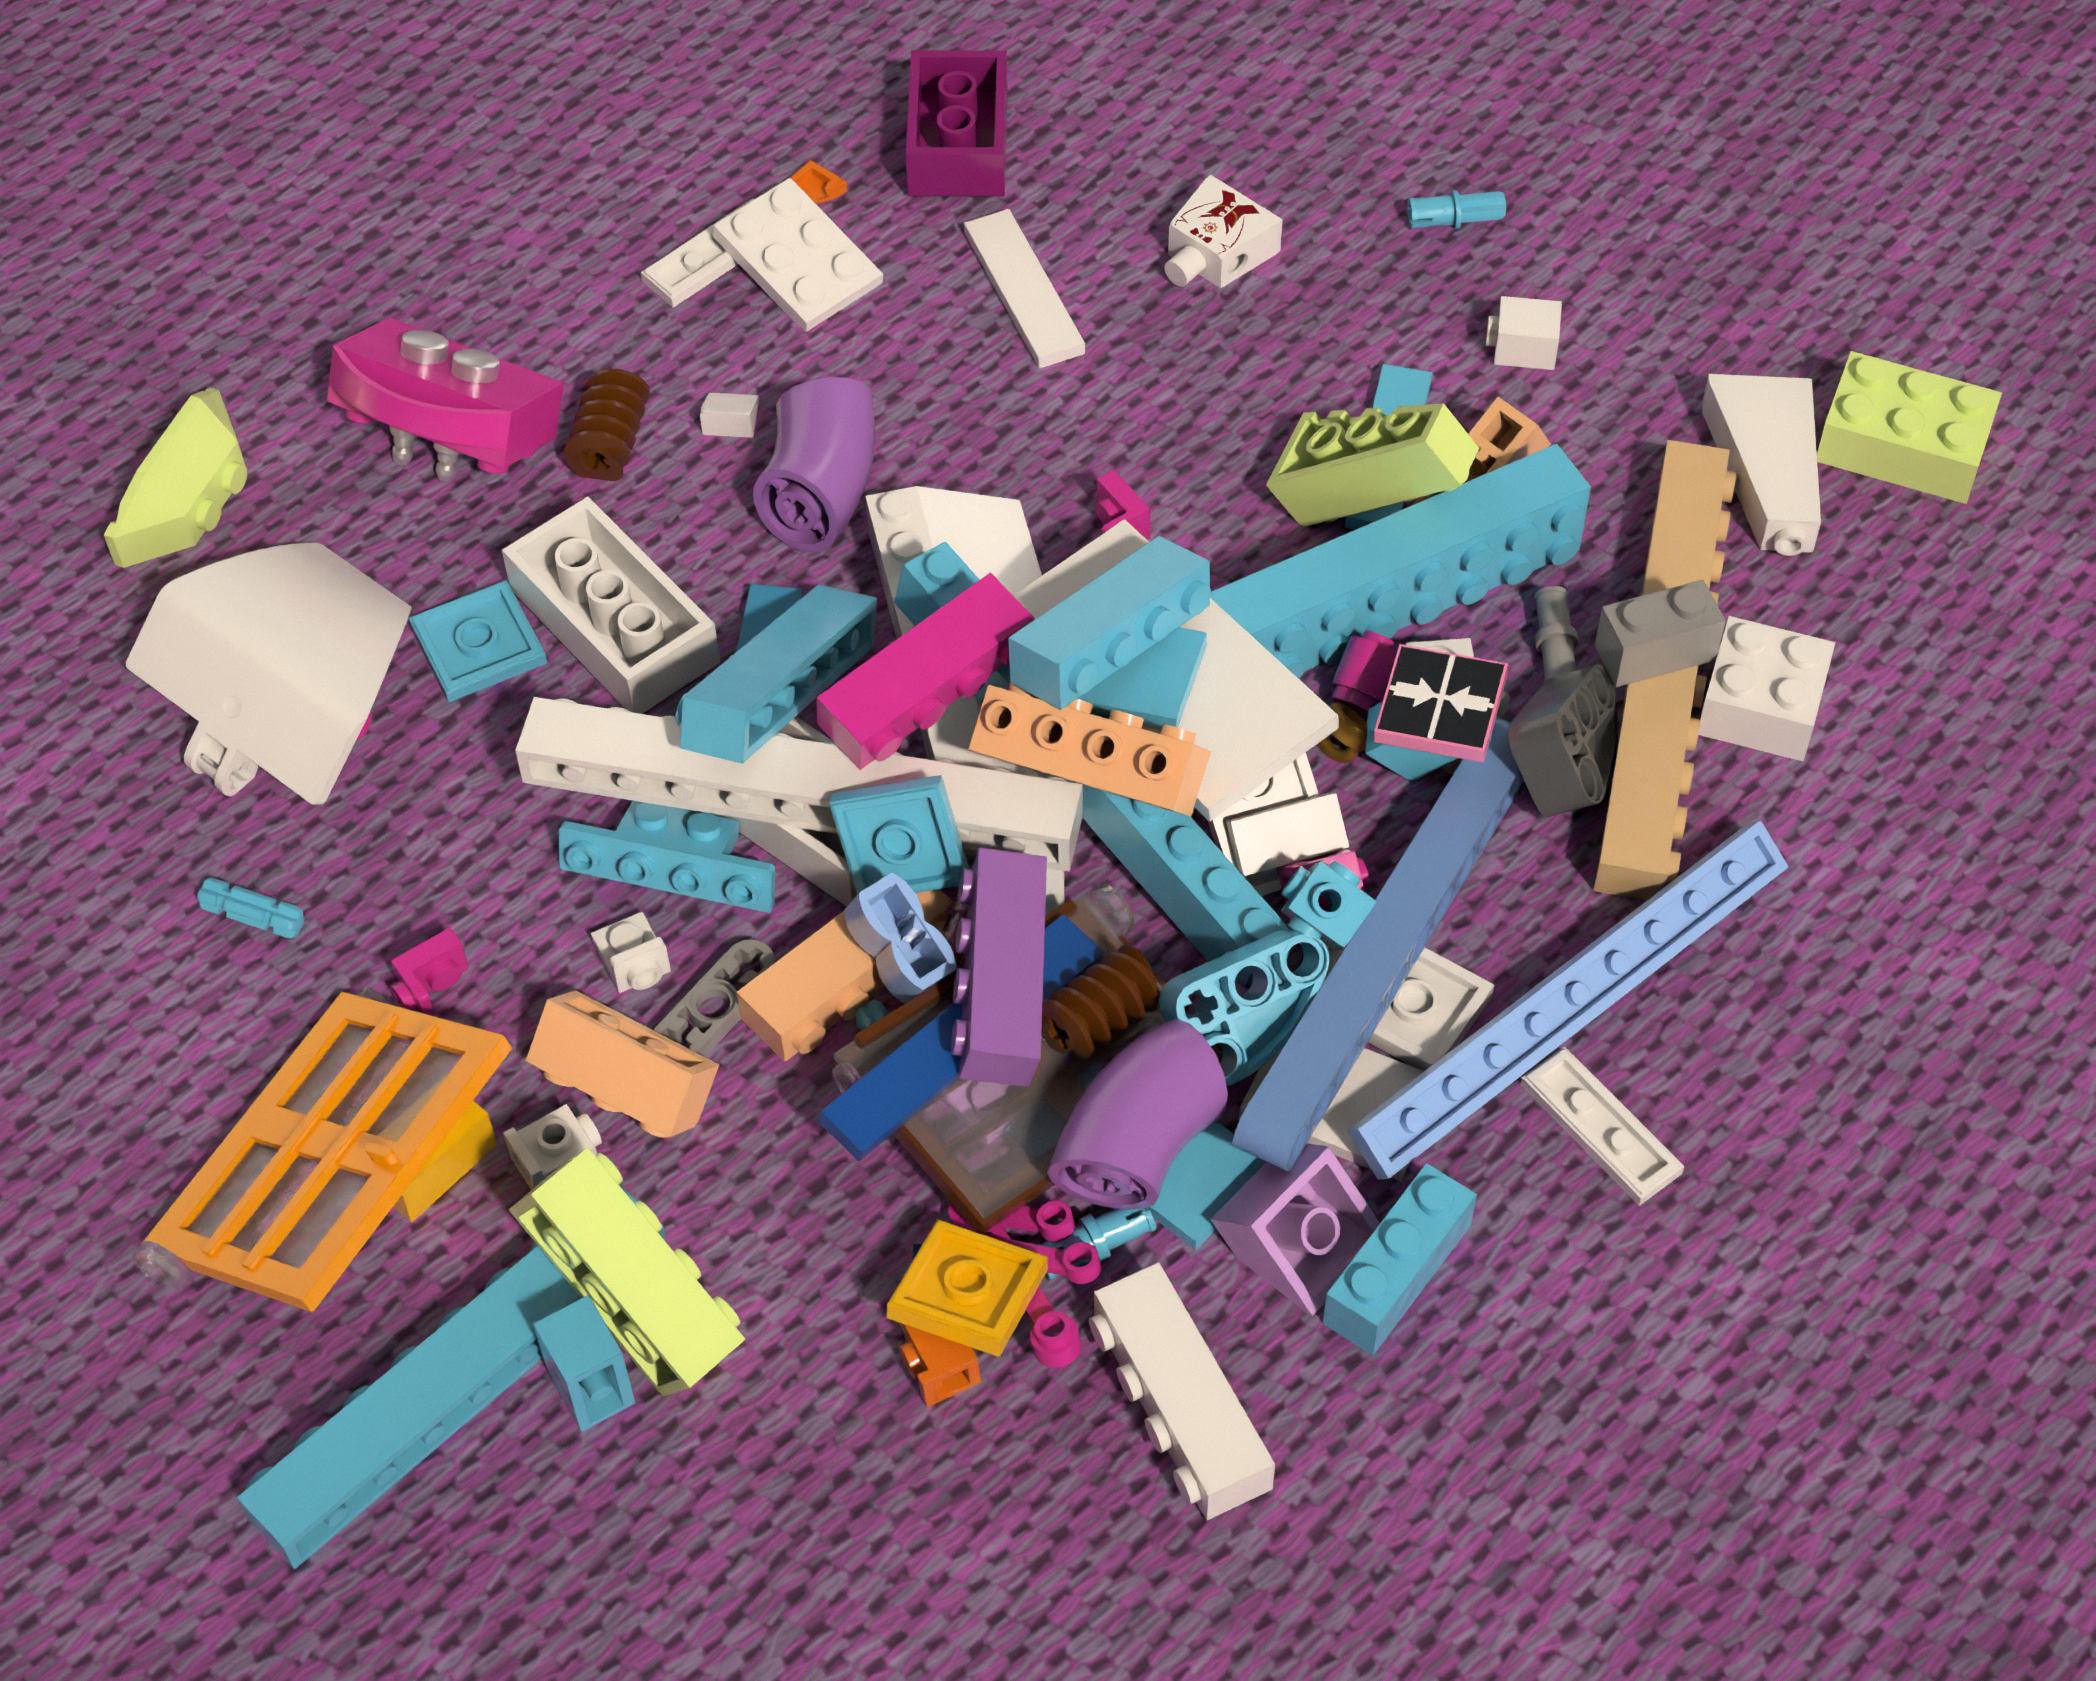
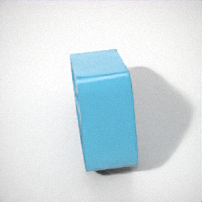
M1288 929L1271 933L1176 976L1167 982L1161 990L1159 997V1007L1163 1020L1167 1022L1179 1019L1190 1023L1204 1036L1210 1046L1219 1043L1223 1053L1220 1065L1224 1072L1226 1086L1233 1085L1257 1071L1285 1046L1316 994L1321 989L1330 961L1328 949L1324 942L1314 935ZM1300 943L1304 952L1303 962L1298 969L1291 972L1287 967V954L1292 946ZM1249 966L1253 975L1252 986L1246 993L1239 995L1235 988L1236 976L1241 969ZM1192 993L1200 997V1003L1193 1005L1196 1011L1194 1015L1185 1013L1184 1009L1186 1005L1192 1004L1188 997Z

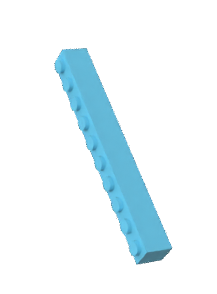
M945 541L903 564L894 603L912 624L916 626L980 579ZM1003 665L989 676L984 687L975 694L981 703H983L988 685L1008 690L1010 667ZM1044 773V775H1045L1046 777H1056V776H1052V775H1049V774ZM1083 785L1082 818L1208 962L1223 956L1227 950L1232 952L1271 933L1288 929L1285 922L1190 816ZM1249 966L1241 969L1235 979L1236 982L1247 989H1250L1253 982V975Z

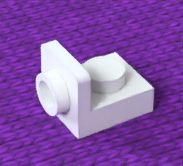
M643 912L591 933L593 944L619 993L631 988L636 990L647 989L655 985L662 978V975L671 972L666 945L661 937L656 938Z

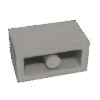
M1703 579L1602 606L1595 648L1615 687L1715 661L1726 620Z

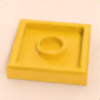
M937 1219L887 1303V1319L1000 1357L1048 1271V1256Z

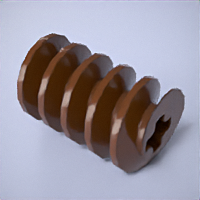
M608 368L596 371L588 378L574 418V424L569 433V439L564 448L567 464L580 477L614 482L623 477L622 467L626 466L631 458L630 450H632L636 442L635 435L640 429V419H642L645 413V404L651 394L648 384L641 377L622 369Z
M1128 943L1119 947L1117 952L1105 956L1100 964L1089 967L1083 976L1080 975L1072 979L1067 987L1056 990L1049 999L1043 1000L1041 1037L1047 1045L1056 1052L1066 1053L1069 1051L1075 1057L1085 1060L1093 1055L1094 1046L1098 1048L1107 1046L1110 1043L1111 1034L1115 1036L1124 1034L1127 1031L1128 1022L1131 1024L1139 1023L1144 1019L1145 1011L1151 1013L1160 1008L1159 997L1161 993L1152 967L1147 959L1135 947Z

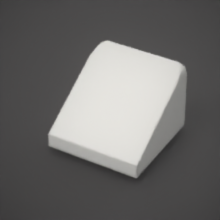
M708 393L700 411L702 434L753 438L759 395Z

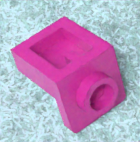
M1114 469L1097 478V503H1095V511L1100 522L1103 524L1102 534L1125 519L1142 536L1149 540L1151 538L1150 508Z
M449 927L391 960L397 983L390 986L401 1008L435 1016L428 992L432 990L444 991L452 987L460 979L461 974L469 969L462 942L452 928Z

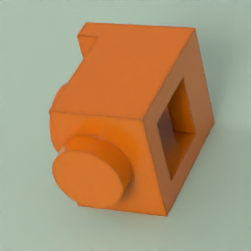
M899 1323L905 1334L906 1343L898 1346L910 1375L913 1379L918 1378L921 1397L926 1407L932 1406L982 1382L978 1358L973 1348Z

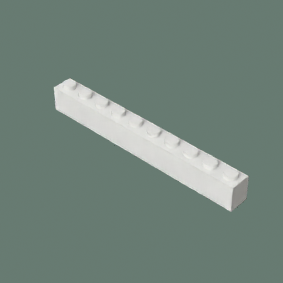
M534 697L515 750L523 783L838 834L829 805L833 793L942 775L965 855L976 856L979 848L1047 856V868L1069 872L1083 817V784L1068 782L1059 777H1034L1015 774L1003 768L984 769L959 765L946 759L934 761L903 756L898 752H895L884 761L878 762L875 759L859 770L834 742L821 743L796 739L783 733L775 734L742 764L680 749L681 727L676 723V716H651L633 713L620 707L607 709L577 704L568 699L551 700Z

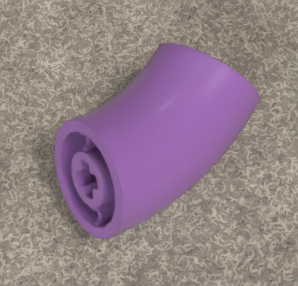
M826 377L809 380L792 387L781 395L776 404L778 424L775 449L769 465L761 473L753 487L754 505L765 526L787 546L803 552H821L832 546L846 528L857 508L870 476L875 446V418L872 392L863 382L851 378Z
M1173 1019L1140 1036L1118 1053L1093 1079L1073 1109L1057 1142L1047 1171L1051 1182L1062 1191L1080 1200L1103 1207L1125 1210L1143 1209L1154 1205L1159 1197L1165 1176L1177 1155L1195 1136L1219 1121L1227 1110L1228 1091L1224 1072L1215 1052L1204 1036L1190 1023Z

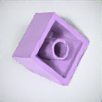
M1306 1144L1289 1171L1266 1162L1210 1219L1237 1259L1310 1316H1313L1324 1305L1327 1292L1380 1224L1329 1146Z

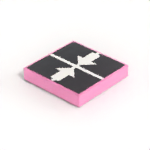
M1399 644L1374 730V742L1484 763L1507 679L1508 663Z

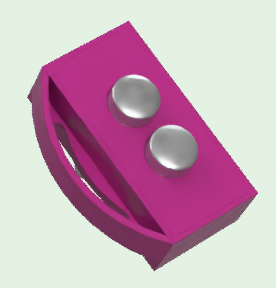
M387 318L333 345L327 402L345 408L346 417L354 422L371 423L379 421L389 425L390 432L394 435L393 442L395 443L392 449L394 463L398 465H407L412 459V446L414 445L415 438L421 437L434 442L433 446L438 452L437 459L439 461L436 464L437 478L443 482H451L456 475L457 466L455 463L458 461V455L462 453L478 459L477 466L481 470L497 474L508 471L509 466L521 458L532 457L535 454V450L554 440L557 435L564 382L502 360L489 352L473 349L451 341L438 333L422 330L395 319Z

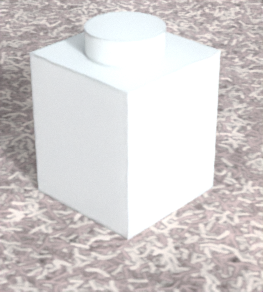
M1501 296L1499 316H1489L1487 325L1486 346L1495 347L1494 365L1554 370L1560 335L1562 301Z

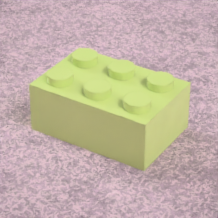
M1850 351L1824 425L1817 452V462L1967 504L2002 392Z

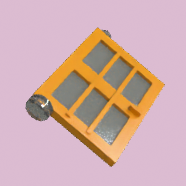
M362 986L355 995L341 992L141 1243L139 1249L132 1256L134 1263L149 1278L177 1293H180L193 1277L192 1270L313 1313L512 1050L511 1045L504 1035L390 1005L380 993L367 986Z

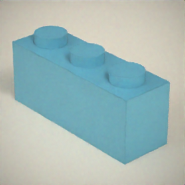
M1426 1163L1327 1292L1323 1324L1373 1356L1471 1226L1477 1194Z

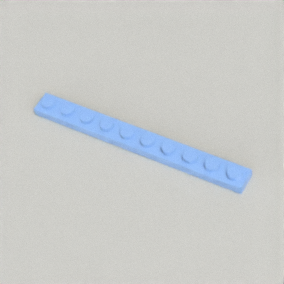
M1761 820L1747 823L1348 1129V1133L1378 1180L1389 1179L1785 871L1789 866Z

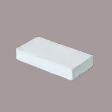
M1332 792L1226 821L1237 868L1243 876L1349 847L1337 794Z

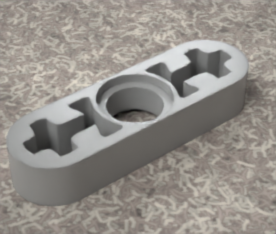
M743 940L734 944L654 1028V1031L677 1043L682 1041L687 1035L688 1049L706 1057L741 1019L737 990L733 985L738 981L740 990L773 965L775 957L771 948L758 940ZM756 960L760 962L761 971L759 973L749 970L741 977L740 963L744 962L751 965ZM709 998H722L730 1004L728 1011L716 1018L705 1017L698 1011L700 1005ZM687 1019H690L694 1025L691 1032L689 1031Z

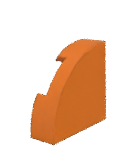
M812 160L808 161L790 177L814 203L835 199L848 191L847 181Z

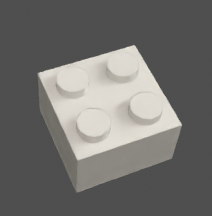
M1728 616L1707 691L1698 735L1804 761L1835 642Z

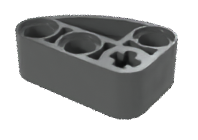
M1595 664L1546 680L1509 726L1508 739L1512 754L1537 809L1545 817H1552L1598 804L1602 801L1609 788L1616 761L1618 718L1614 684L1603 665Z

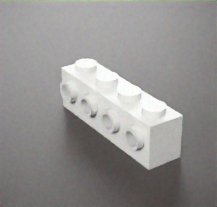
M1158 1262L1095 1291L1094 1316L1089 1318L1092 1334L1103 1352L1111 1349L1120 1364L1116 1372L1121 1387L1131 1402L1139 1399L1149 1416L1144 1421L1153 1445L1159 1453L1167 1450L1178 1468L1173 1471L1174 1479L1186 1503L1191 1505L1196 1502L1205 1519L1210 1520L1272 1490L1275 1463L1160 1263Z

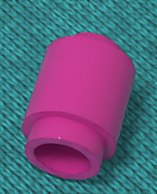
M1367 630L1364 631L1362 637L1351 636L1331 683L1335 687L1331 699L1336 703H1343L1351 709L1368 715V710L1374 707L1375 704L1382 702L1397 655V652L1392 650L1394 641L1381 634Z

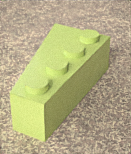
M1444 403L1398 406L1390 415H1385L1380 408H1366L1360 417H1350L1345 410L1331 411L1326 417L1327 419H1321L1316 412H1304L1266 486L1299 525L1307 527L1322 522L1330 523L1341 517L1360 512L1369 513L1379 507L1402 501L1411 502L1418 497L1457 489L1467 480L1469 469L1478 453L1479 447Z

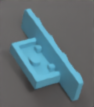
M632 801L616 831L564 821L559 829V864L563 870L767 913L771 912L775 904V866L771 863L730 855L739 838V820L719 817L712 813H700L675 807Z

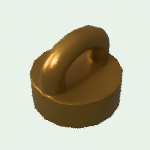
M1334 702L1329 707L1338 714L1339 728L1332 735L1345 744L1347 748L1345 750L1337 748L1332 744L1329 736L1319 742L1317 746L1330 759L1336 762L1348 763L1354 760L1366 748L1367 721L1345 704Z

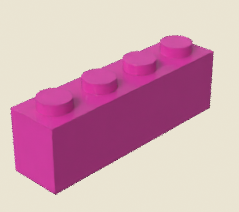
M990 572L817 696V724L859 770L875 759L878 762L884 761L897 751L906 736L919 727L922 730L931 727L943 716L947 706L961 696L969 698L975 695L984 687L991 674L1003 665L1010 667L1008 638L1034 621L1035 617Z

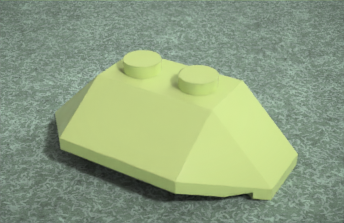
M209 387L205 391L191 395L137 469L120 502L117 520L111 521L104 533V538L115 565L125 568L195 546L205 531H212L217 526L221 516V508L232 493H239L244 487L247 479V468L219 390Z

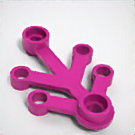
M976 1183L985 1194L995 1188L991 1184ZM950 1201L948 1212L951 1223L976 1232ZM1062 1201L1047 1202L1039 1209L1023 1206L983 1233V1235L1048 1256L1047 1272L1067 1276L1070 1281L1076 1284L1090 1283L1101 1272L1097 1249L1089 1243L1078 1242L1070 1245L1066 1250L1011 1240L1004 1229L1006 1227L1039 1232L1047 1241H1064L1073 1234L1075 1223L1071 1208ZM1055 1218L1064 1219L1061 1223L1056 1225L1047 1224L1050 1220ZM1079 1260L1090 1261L1082 1267L1073 1266ZM1039 1286L1025 1310L1033 1324L1030 1331V1340L1034 1355L1041 1364L1047 1367H1064L1075 1361L1081 1352L1082 1342L1078 1326L1070 1316L1054 1311ZM1055 1332H1061V1333H1060L1059 1335H1057V1336H1053V1337H1049V1336H1048L1049 1334H1052V1333H1055Z

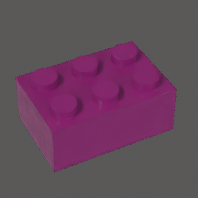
M911 50L906 137L908 196H1005L1008 106L1007 51Z

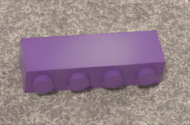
M979 848L972 868L962 869L958 888V902L967 904V917L960 918L958 923L956 952L965 953L964 969H957L953 990V1002L962 1004V1020H955L951 1037V1055L960 1056V1079L1029 1087L1040 1062L1047 856Z

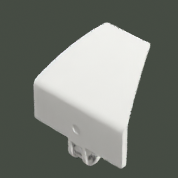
M297 543L269 547L221 560L192 571L166 584L155 599L127 658L126 667L199 721L186 748L184 763L193 772L198 774L205 773L212 778L215 787L226 796H234L255 777L259 765L310 804L322 805L326 802L367 720L412 607L320 543Z

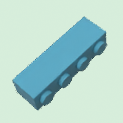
M1161 536L1156 537L1008 638L1011 683L1062 710L1210 606V561Z

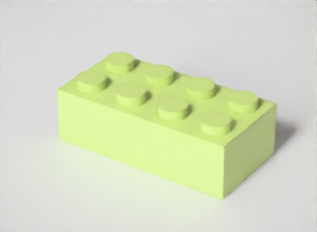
M587 1147L565 1162L508 1210L581 1298L587 1295L591 1297L614 1339L663 1396L691 1388L745 1340L736 1328L740 1325L739 1317L721 1297L716 1296L712 1299L697 1281L701 1277V1272L694 1261L679 1248L673 1251L658 1232L662 1229V1225L653 1211L641 1201H637L634 1204L619 1186L623 1182V1178L616 1166L602 1153H598L595 1156Z

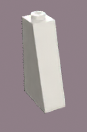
M1709 374L1702 402V413L1717 448L1730 450L1727 471L1736 472L1734 489L1760 550H1773L1786 556L1797 555L1801 552H1813L1821 524L1812 379Z

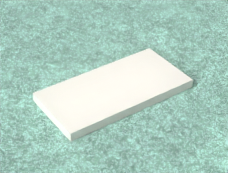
M1124 519L1013 596L1035 617V620L1148 544L1149 541ZM1211 598L1210 606L1180 626V628L1206 632L1207 647L1178 726L1180 729L1196 734L1193 744L1211 751L1194 806L1209 822L1339 728L1338 714ZM1142 726V729L1158 734L1162 730V728Z

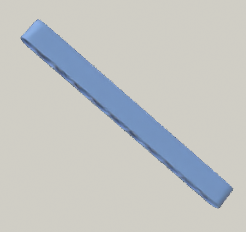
M1496 717L1484 763L1467 759L1461 761L1377 896V903L1349 941L1321 986V989L1316 994L1247 1105L1234 1133L1232 1146L1286 1171H1289L1297 1161L1524 783L1523 776L1509 745L1508 730L1510 722Z

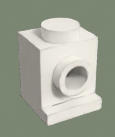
M567 1104L519 1131L512 1127L503 1132L510 1158L531 1190L565 1162L587 1147L596 1156V1146L602 1143L599 1132L586 1113L575 1117Z

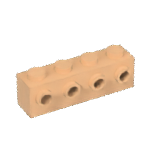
M1011 681L1008 690L988 685L968 750L1173 812L1192 816L1211 751L1193 744L1196 736L1195 733L1163 724L1161 733L1158 734L1142 729L1143 718L1112 709L1109 719L1091 714L1093 704L1079 699L1059 710L1013 685Z

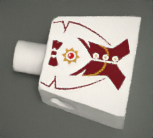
M1210 175L1203 181L1170 223L1168 255L1172 258L1165 263V273L1175 285L1180 287L1187 285L1199 274L1214 285L1222 288L1280 251L1282 219Z

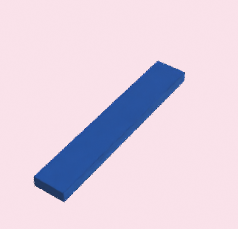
M1064 914L1045 929L1042 1001L1049 999L1056 990L1067 987L1072 979L1080 975L1083 976L1089 967L1101 961L1104 954ZM953 1003L821 1110L817 1121L857 1161H861L959 1079L960 1056L951 1055V1037L955 1020H962V1004Z

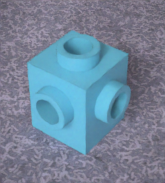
M1320 861L1313 865L1309 871L1300 866L1281 892L1289 900L1280 912L1291 919L1287 925L1289 930L1314 935L1331 949L1338 951L1346 947L1377 901L1357 887L1361 880L1351 870L1336 861H1332L1329 866ZM1319 895L1324 896L1328 900V912L1319 906Z

